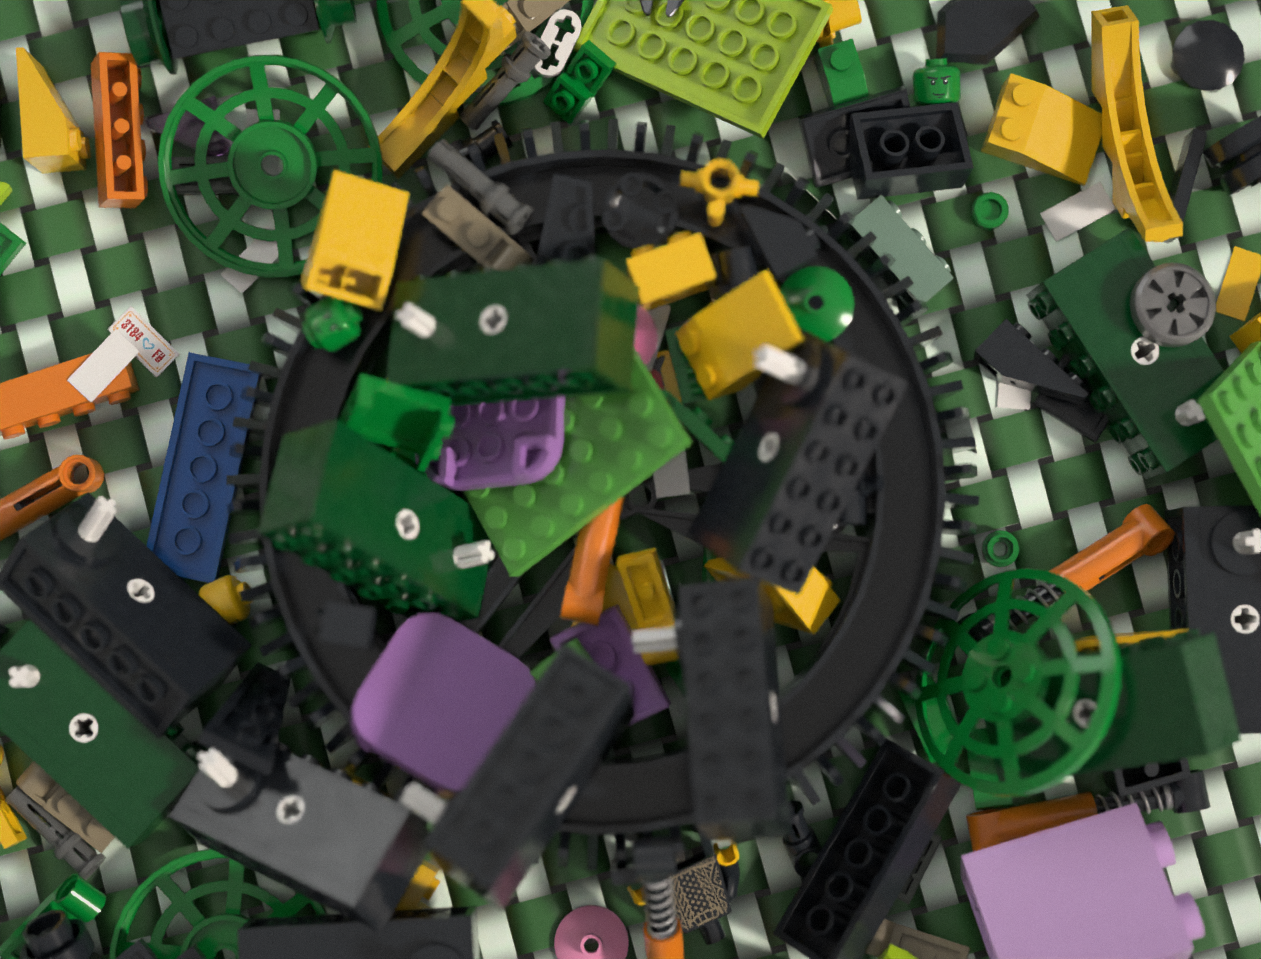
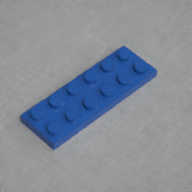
M188 352L147 547L179 577L210 583L218 579L232 516L227 514V504L235 501L238 488L226 485L227 475H240L244 460L230 456V446L235 443L247 444L249 432L235 428L233 421L234 417L253 418L255 404L240 398L242 388L245 387L259 389L261 376L248 370L250 364Z

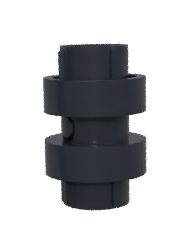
M52 910L37 916L23 930L22 934L26 943L20 953L21 959H102L100 954L93 952L95 944L84 922L78 919H68L62 910Z

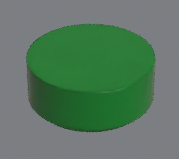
M986 192L979 195L973 202L970 210L972 221L983 230L997 229L1005 222L1009 213L1007 201L1003 196L995 192Z

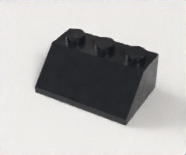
M957 102L852 113L850 116V170L857 200L878 198L880 195L887 197L963 188L974 169Z

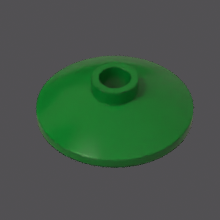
M811 266L800 269L786 279L779 291L796 326L826 341L839 336L846 329L852 318L854 298L851 288L840 274L829 268ZM813 296L820 297L823 300V307L819 310L811 309L808 305L809 299Z

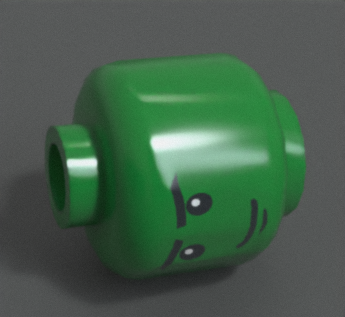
M947 58L925 59V67L917 68L913 72L914 102L919 106L959 102L961 99L960 69L952 65L947 66Z
M328 296L306 310V321L302 323V327L306 337L316 349L323 348L326 351L333 352L359 336V321L363 319V316L356 303Z

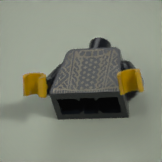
M731 840V845L726 849H719L717 842L713 844L715 853L705 856L703 851L675 864L676 876L671 878L674 891L675 916L681 923L682 932L686 934L699 928L706 945L714 944L726 937L719 918L732 912L730 903L737 898L740 879L739 852L737 846H733ZM629 885L627 890L634 903L645 909L643 887L633 890Z

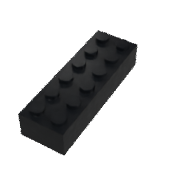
M886 738V741L878 750L781 918L773 935L809 959H862L962 784L947 772Z

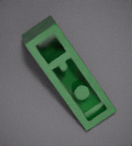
M853 38L817 49L814 63L829 107L869 96L865 75Z

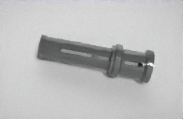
M527 31L523 34L521 44L512 54H506L502 58V67L498 73L460 113L461 120L469 128L478 130L485 119L498 107L509 92L518 83L526 82L531 77L530 72L539 61L547 59L551 55V51L545 42L531 32Z
M442 139L441 142H437L429 152L428 159L481 202L480 207L485 214H493L507 226L506 231L510 235L516 234L527 223L533 213V208L530 205H522L509 194V188L505 184H495L486 177L477 167L449 145L447 141Z
M16 787L5 799L7 804H10L55 848L53 851L55 857L58 860L64 859L83 879L86 880L106 859L105 855L102 853L97 854L82 840L79 834L71 832L61 821L46 811L19 787ZM29 808H32L50 826V828L42 820H40ZM75 852H77L86 861L82 860Z

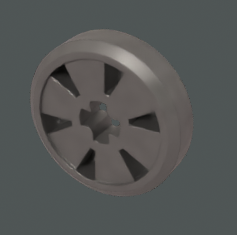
M1165 263L1154 267L1137 281L1130 298V311L1136 327L1148 340L1164 347H1181L1199 339L1207 332L1214 320L1216 301L1211 285L1199 271L1181 263ZM1176 298L1179 305L1176 307V310L1170 312L1166 306L1169 304V300Z

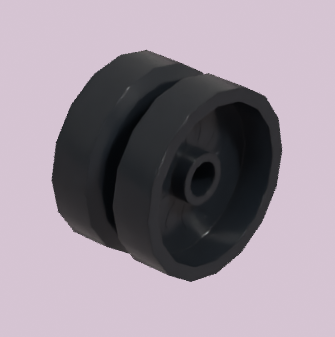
M1261 116L1203 151V155L1211 168L1220 169L1233 161L1237 163L1236 166L1225 172L1219 180L1228 196H1232L1248 186L1254 187L1261 183Z

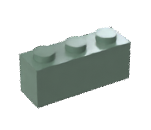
M882 195L857 214L853 224L844 233L853 245L870 231L877 237L872 246L863 255L870 265L884 253H890L895 258L894 264L880 276L889 287L907 276L911 278L914 284L899 297L906 306L917 300H924L927 303L954 279L950 274L951 270L947 262L942 257L935 256L928 249L924 236L917 229L910 228L902 219V213L898 206L890 200L886 201Z

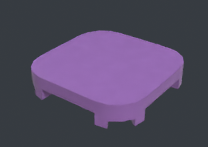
M565 397L450 407L449 415L455 417L454 426L450 437H443L442 448L438 459L430 461L425 471L427 477L440 486L459 491L522 485L541 480L554 469L561 456L564 439L563 407L565 408ZM415 453L416 464H417V463H418V455Z
M421 613L409 618L397 630L358 691L349 714L351 715V728L358 740L357 744L367 753L371 749L438 789L435 794L450 799L451 796H454L463 789L534 687L535 680L528 667L519 659L453 619L438 613Z

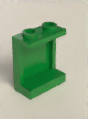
M360 374L339 422L369 441L416 453L418 455L417 470L425 472L430 461L438 459L442 448L443 437H450L455 417L449 415L451 398Z

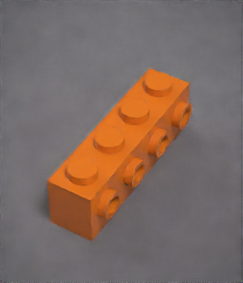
M99 52L91 62L99 208H136L148 194L147 176L143 175L146 145L144 139H141L140 127L144 120V109L142 103H139L138 93L142 83L141 69L137 67L132 53Z

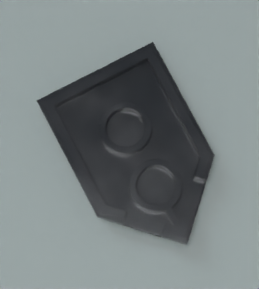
M950 0L937 12L935 59L947 58L948 64L957 62L987 65L1040 17L1038 10L1029 0Z

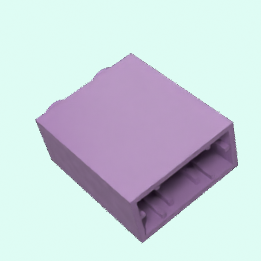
M1137 803L961 855L960 876L989 959H1189L1193 950L1191 940L1204 937L1203 922L1192 895L1189 892L1173 896L1162 869L1176 864L1175 853L1168 832L1161 821L1145 825Z

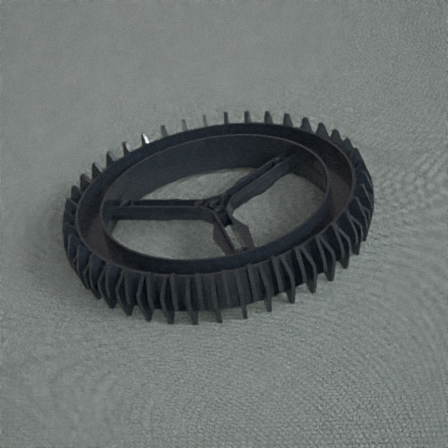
M609 119L608 146L604 150H591L589 120H580L581 151H564L560 121L551 122L554 153L537 156L532 128H522L528 158L512 162L503 133L493 135L501 165L488 170L484 166L477 144L474 142L466 145L472 164L495 184H505L509 188L508 193L522 205H530L533 208V213L527 223L516 234L510 235L506 231L507 226L493 214H485L480 207L481 202L446 173L451 184L449 186L523 248L534 259L530 264L534 267L537 256L530 243L541 240L554 173L592 180L594 233H609L603 224L601 208L606 192L615 181L628 173L643 172L657 176L669 185L677 198L678 216L675 228L666 238V241H668V238L685 231H690L691 236L700 233L708 255L753 245L759 272L768 270L771 273L740 215V208L750 205L799 220L804 229L812 228L821 246L816 249L817 259L800 269L821 266L837 272L850 286L854 298V311L848 326L839 336L828 342L857 355L908 383L866 465V472L870 476L881 475L883 477L884 488L881 491H871L867 495L868 525H865L864 537L840 534L846 525H837L822 550L858 552L850 588L834 625L814 656L793 680L780 691L787 781L792 778L814 806L821 799L803 773V770L815 762L834 786L838 787L842 784L844 780L840 772L824 755L833 746L855 766L861 768L867 761L844 735L852 726H855L873 743L881 747L886 741L885 736L862 715L871 706L897 724L902 723L905 716L880 696L881 691L888 684L908 697L917 700L921 690L914 683L894 671L901 662L911 668L933 675L937 666L909 650L910 642L915 637L937 647L945 648L949 639L939 631L920 625V619L923 614L931 617L957 621L960 614L957 610L928 599L931 587L965 593L967 583L963 579L935 573L938 562L961 565L973 564L974 554L942 547L941 543L942 534L976 535L977 525L965 520H944L945 509L969 508L979 505V496L945 492V481L974 478L978 476L977 466L971 463L944 466L943 456L976 447L975 437L941 439L939 427L966 421L970 418L968 408L962 406L938 413L935 412V402L959 393L964 389L961 380L929 387L925 375L953 363L951 353L944 351L919 362L916 355L917 351L943 335L940 327L937 326L908 337L903 326L924 314L929 309L924 300H917L895 315L890 305L914 284L911 278L907 276L881 292L873 282L894 264L895 258L890 253H884L864 271L857 262L872 246L877 237L870 231L846 251L837 241L853 224L856 217L850 212H844L828 233L822 230L818 224L834 198L826 193L807 216L797 211L795 207L810 183L803 177L797 179L784 202L774 196L773 193L785 168L779 162L775 164L763 186L758 188L757 196L742 194L741 198L735 197L730 204L724 206L722 224L718 227L709 225V204L704 200L702 194L695 192V188L680 186L682 171L697 173L698 169L703 170L706 166L698 164L704 133L696 131L693 133L687 160L672 157L676 126L673 125L666 126L661 154L645 153L647 122L640 121L636 125L634 151L618 150V119ZM723 139L716 159H728L732 145L731 141ZM752 150L747 152L738 173L744 175V179L750 178L758 159L759 153ZM419 167L414 170V173L428 198L414 205L408 197L394 267L382 308L378 310L357 304L363 319L359 321L360 334L355 340L333 352L326 351L323 348L316 349L304 333L302 327L304 320L277 307L272 314L276 320L297 333L298 336L294 344L271 333H264L260 340V343L265 347L287 357L282 369L252 360L250 362L248 370L277 384L274 395L252 387L242 388L240 398L270 408L267 421L234 417L233 426L235 428L263 436L264 441L263 447L235 443L230 446L229 455L234 458L261 461L260 474L227 475L226 485L260 490V501H232L227 504V514L233 516L261 515L262 518L283 436L333 420L339 421L360 374L370 375L375 363L391 341L397 282L411 281L415 276L438 278L446 277V274L449 272L465 273L479 264L422 215V212L439 194L424 167ZM721 177L710 181V185L717 190H724L730 185L726 179ZM397 181L389 185V187L403 191ZM796 271L776 281L778 291H780L786 279ZM292 283L288 289L292 296L308 307L329 296L323 294L319 298L299 283ZM813 296L809 299L808 305L813 310H819L823 307V300L818 296ZM718 463L689 469L690 492L708 494L723 464ZM654 477L646 478L637 485L644 486L651 492L652 498L647 505L642 507L634 505L629 498L631 490L622 496L624 502L620 521L641 514L708 548L689 533L697 517L696 514L653 509L657 502ZM259 528L228 534L229 544H264L265 554L239 558L233 563L235 573L269 569L271 581L239 592L241 601L249 602L272 597L277 598L278 607L254 614L249 619V623L252 629H259L285 620L289 632L263 645L259 649L262 656L265 657L289 650L295 646L298 648L301 656L279 666L273 675L277 682H283L309 668L315 679L289 698L288 702L292 708H295L316 698L323 692L331 701L310 715L305 724L313 731L340 712L347 723L324 746L332 754L355 737L351 728V715L349 714L358 691L385 651L387 645L376 629L374 630L371 649L319 641L320 633L314 632L317 609H325L326 601L364 607L357 589L346 583L334 581L330 578L329 573L318 567L304 564L301 561V557L294 553L276 548L272 545L271 540L258 533ZM579 532L574 533L572 537L578 538ZM576 545L500 642L499 648L519 659L561 616ZM498 555L487 574L478 618L464 620L460 624L479 634L527 571L519 577L510 576ZM689 745L672 751L643 757L604 760L556 831L561 832L558 849V867L567 868L571 833L588 835L587 870H597L599 835H615L616 863L618 868L627 867L625 834L643 833V839L653 838L652 832L668 828L673 839L676 862L686 860L679 826L695 823ZM360 747L348 760L345 768L350 773H355L375 752L370 749L367 753ZM386 760L370 783L381 789L399 768L409 776L399 788L394 798L396 796L402 798L403 792L407 786L410 787L412 782L418 785L421 782L432 790L431 794L441 800L444 798L435 794L438 789L389 760ZM789 802V815L791 819L796 815ZM697 828L705 856L715 853L711 839ZM742 839L731 840L733 846L742 843Z

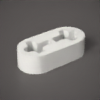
M565 9L555 12L540 38L549 49H551L552 45L558 48L555 53V61L559 63L557 67L551 65L546 70L542 68V60H540L534 67V70L541 77L553 78L561 73L579 38L581 21L573 11ZM566 18L570 19L571 28L575 30L574 33L567 32L561 42L555 40L559 30L555 23L557 21L563 23Z

